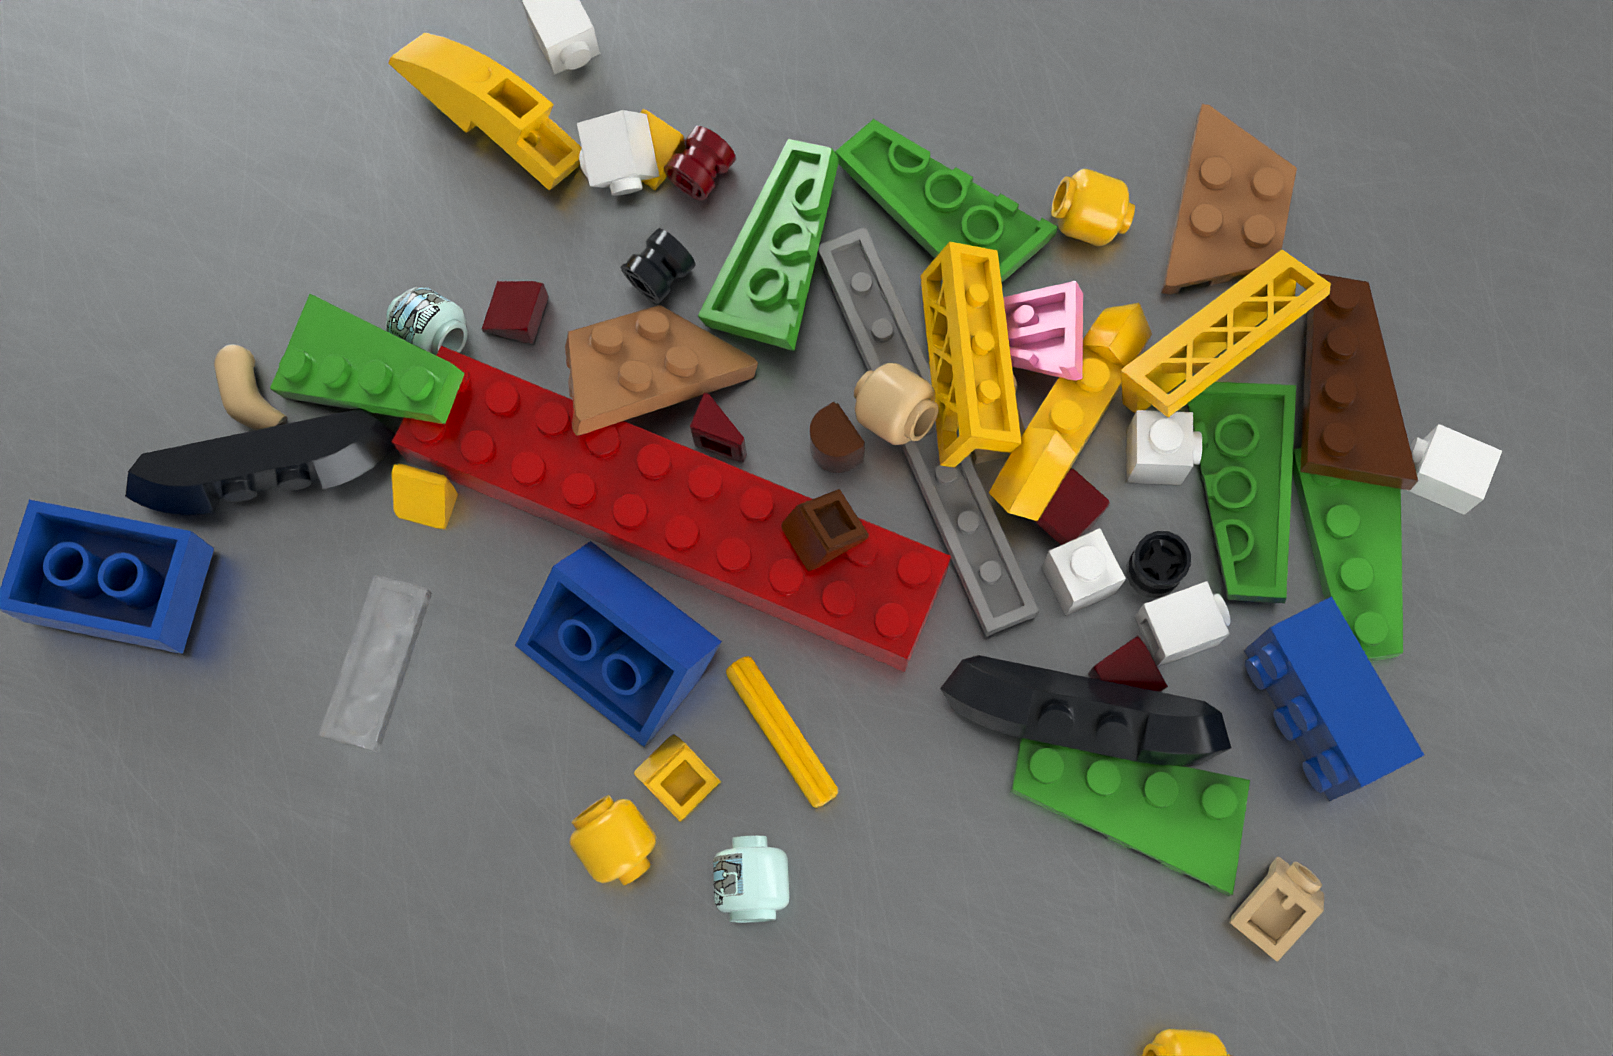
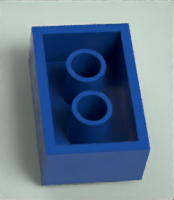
M29 499L0 587V611L26 623L183 654L214 548L192 531Z
M1332 596L1269 627L1244 650L1248 657L1245 660V667L1251 680L1258 689H1266L1277 708L1273 714L1278 728L1289 741L1295 740L1306 759L1302 765L1307 779L1317 792H1324L1329 801L1360 789L1425 755Z

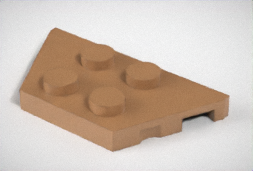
M1201 104L1197 115L1161 291L1163 294L1179 293L1180 288L1203 282H1209L1211 286L1229 282L1238 275H1248L1279 252L1283 246L1297 168L1213 107L1206 104Z
M661 305L568 331L565 353L566 364L570 369L568 379L569 397L573 398V432L576 436L701 396L704 392L710 393L753 379L758 362L752 356Z

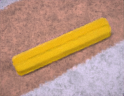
M745 656L733 662L726 669L728 679L810 804L814 808H818L830 802L837 796L838 787L752 657Z

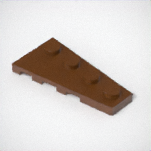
M1317 273L1330 282L1331 287L1330 294L1312 307L1307 314L1300 472L1411 490L1418 482V477L1369 282Z

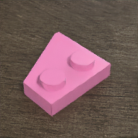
M1072 281L1003 297L1012 367L1074 381L1082 379L1083 292L1078 283Z

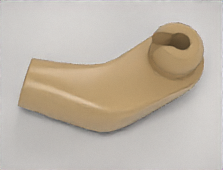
M228 345L222 348L216 355L214 367L222 403L228 415L252 430L286 424L288 417L270 405L259 393L253 369L255 367L253 354L239 345Z

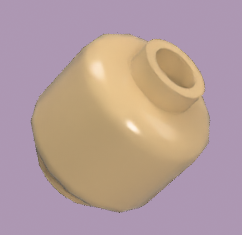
M887 363L878 367L875 371H867L859 379L854 389L857 421L890 444L903 445L911 440L919 441L929 432L937 418L938 405L935 402V390L932 385L900 364Z

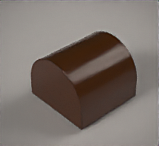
M833 401L815 414L811 421V455L819 467L831 473H843L863 463L865 442L838 403L836 404Z

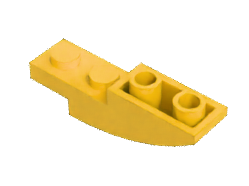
M423 33L390 57L388 64L464 132L467 133L473 127L478 126L549 191L580 166L579 155L582 147L549 118L554 104L526 81L488 56L448 38Z

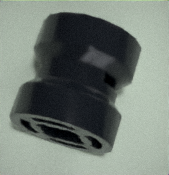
M658 228L646 240V249L641 254L631 255L621 266V271L643 296L659 304L671 292L670 284L676 278H684L696 264L689 251L674 236Z
M1155 531L1147 534L1138 543L1126 564V576L1130 585L1137 593L1148 598H1160L1169 595L1187 575L1191 566V552L1187 543L1180 536L1169 531Z

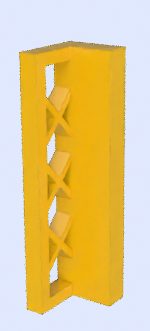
M949 241L920 277L931 384L935 390V402L938 405V414L935 422L940 466L955 468L975 448L1011 453L1021 444V435L998 251ZM959 426V437L957 438V429Z
M1281 249L1121 369L1122 404L1134 414L1137 410H1146L1153 405L1166 417H1170L1330 294L1331 283ZM1296 282L1307 289L1299 296H1295ZM1267 318V320H1266L1265 322H1263V323H1262L1261 325H1259L1258 327H1255V326H1257L1259 323H1261L1263 320H1265V319ZM1227 348V351H1225V352H1224L1223 354H1221L1219 357L1215 358L1218 354H1220L1222 351H1224V350ZM1184 380H1186V382H1184L1182 385H1180L1177 389H1175V390H1174L1173 392H1171L1169 395L1167 394V393L1170 392L1172 389H1174L1176 386H1178L1180 383H1182Z

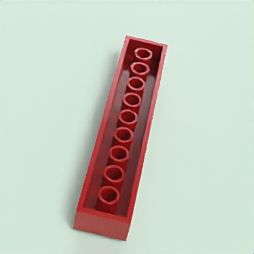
M440 347L436 356L452 363L465 374L445 424L413 418H404L392 443L408 463L430 472L445 475L449 480L905 672L947 574L951 559L950 555L859 518L869 537L821 567L808 571L782 531L781 524L797 505L812 500V498L625 421L576 436L572 429L574 415L572 399L446 347Z

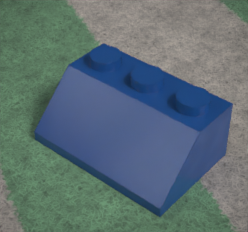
M590 541L552 567L515 646L636 742L645 747L699 682L722 641Z

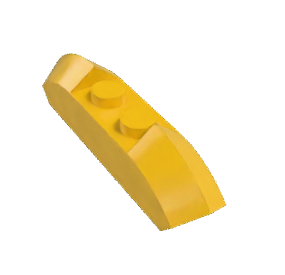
M1140 303L1105 308L1083 338L1082 379L1074 381L1059 377L1021 436V444L1012 451L989 491V494L1007 513L1038 521L1122 386L1121 369L1141 355L1152 336Z

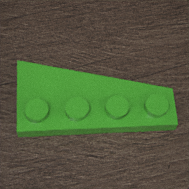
M875 119L871 120L835 151L839 158V165L934 258L937 257L949 241L997 250L1001 283H1003L1056 236L1058 227L1044 218L1038 221L1018 209L1019 204L1001 193L998 197L973 183V177L957 167L951 170L930 157L931 152Z
M792 139L787 140L698 314V318L706 327L785 349L795 350L839 164V158L833 148Z
M309 294L284 356L279 363V368L270 390L287 399L348 409L361 408L367 412L445 424L465 373L452 363Z
M1214 382L1187 403L1188 411L1193 412V431H1200L1202 434V456L1199 465L1227 600L1285 604L1287 598L1296 385Z
M1301 448L1293 449L1292 475L1324 599L1332 596L1369 661L1399 656L1403 653L1401 489L1300 472Z
M1020 738L1010 792L1076 824L1085 825L1126 848L1135 849L1160 861V864L1178 873L1187 874L1210 885V888L1226 896H1231L1234 893L1250 780L1180 765L1170 766L1141 763Z

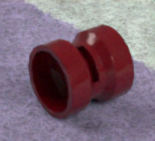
M696 126L685 139L686 149L682 153H675L663 169L668 179L683 193L696 200L704 201L715 188L714 179L717 174H724L728 171L736 160V154L730 145L718 134L706 127Z

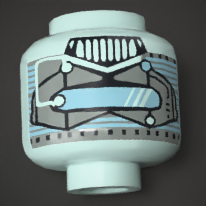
M414 287L396 297L388 307L386 314L387 332L434 355H437L441 346L458 353L465 346L468 330L462 308L430 288Z
M739 836L732 838L733 849L717 853L713 860L714 902L716 907L724 913H729V920L733 923L776 920V911L782 910L789 903L787 854L779 848L768 847L767 836Z

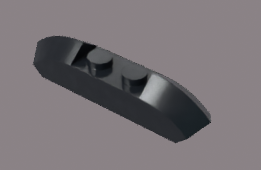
M360 408L141 454L128 471L125 497L141 506L159 512L178 515H198L215 512L220 499L229 502L247 501L255 498L258 491L272 488L285 491L299 490L310 486L311 480L319 479L322 488L327 489L353 480L380 463L395 448L392 443L395 433L377 418Z
M981 655L962 659L940 688L950 706L961 715L992 730L1024 739L1141 763L1170 766L1201 763L1231 749L1222 712L1202 700Z

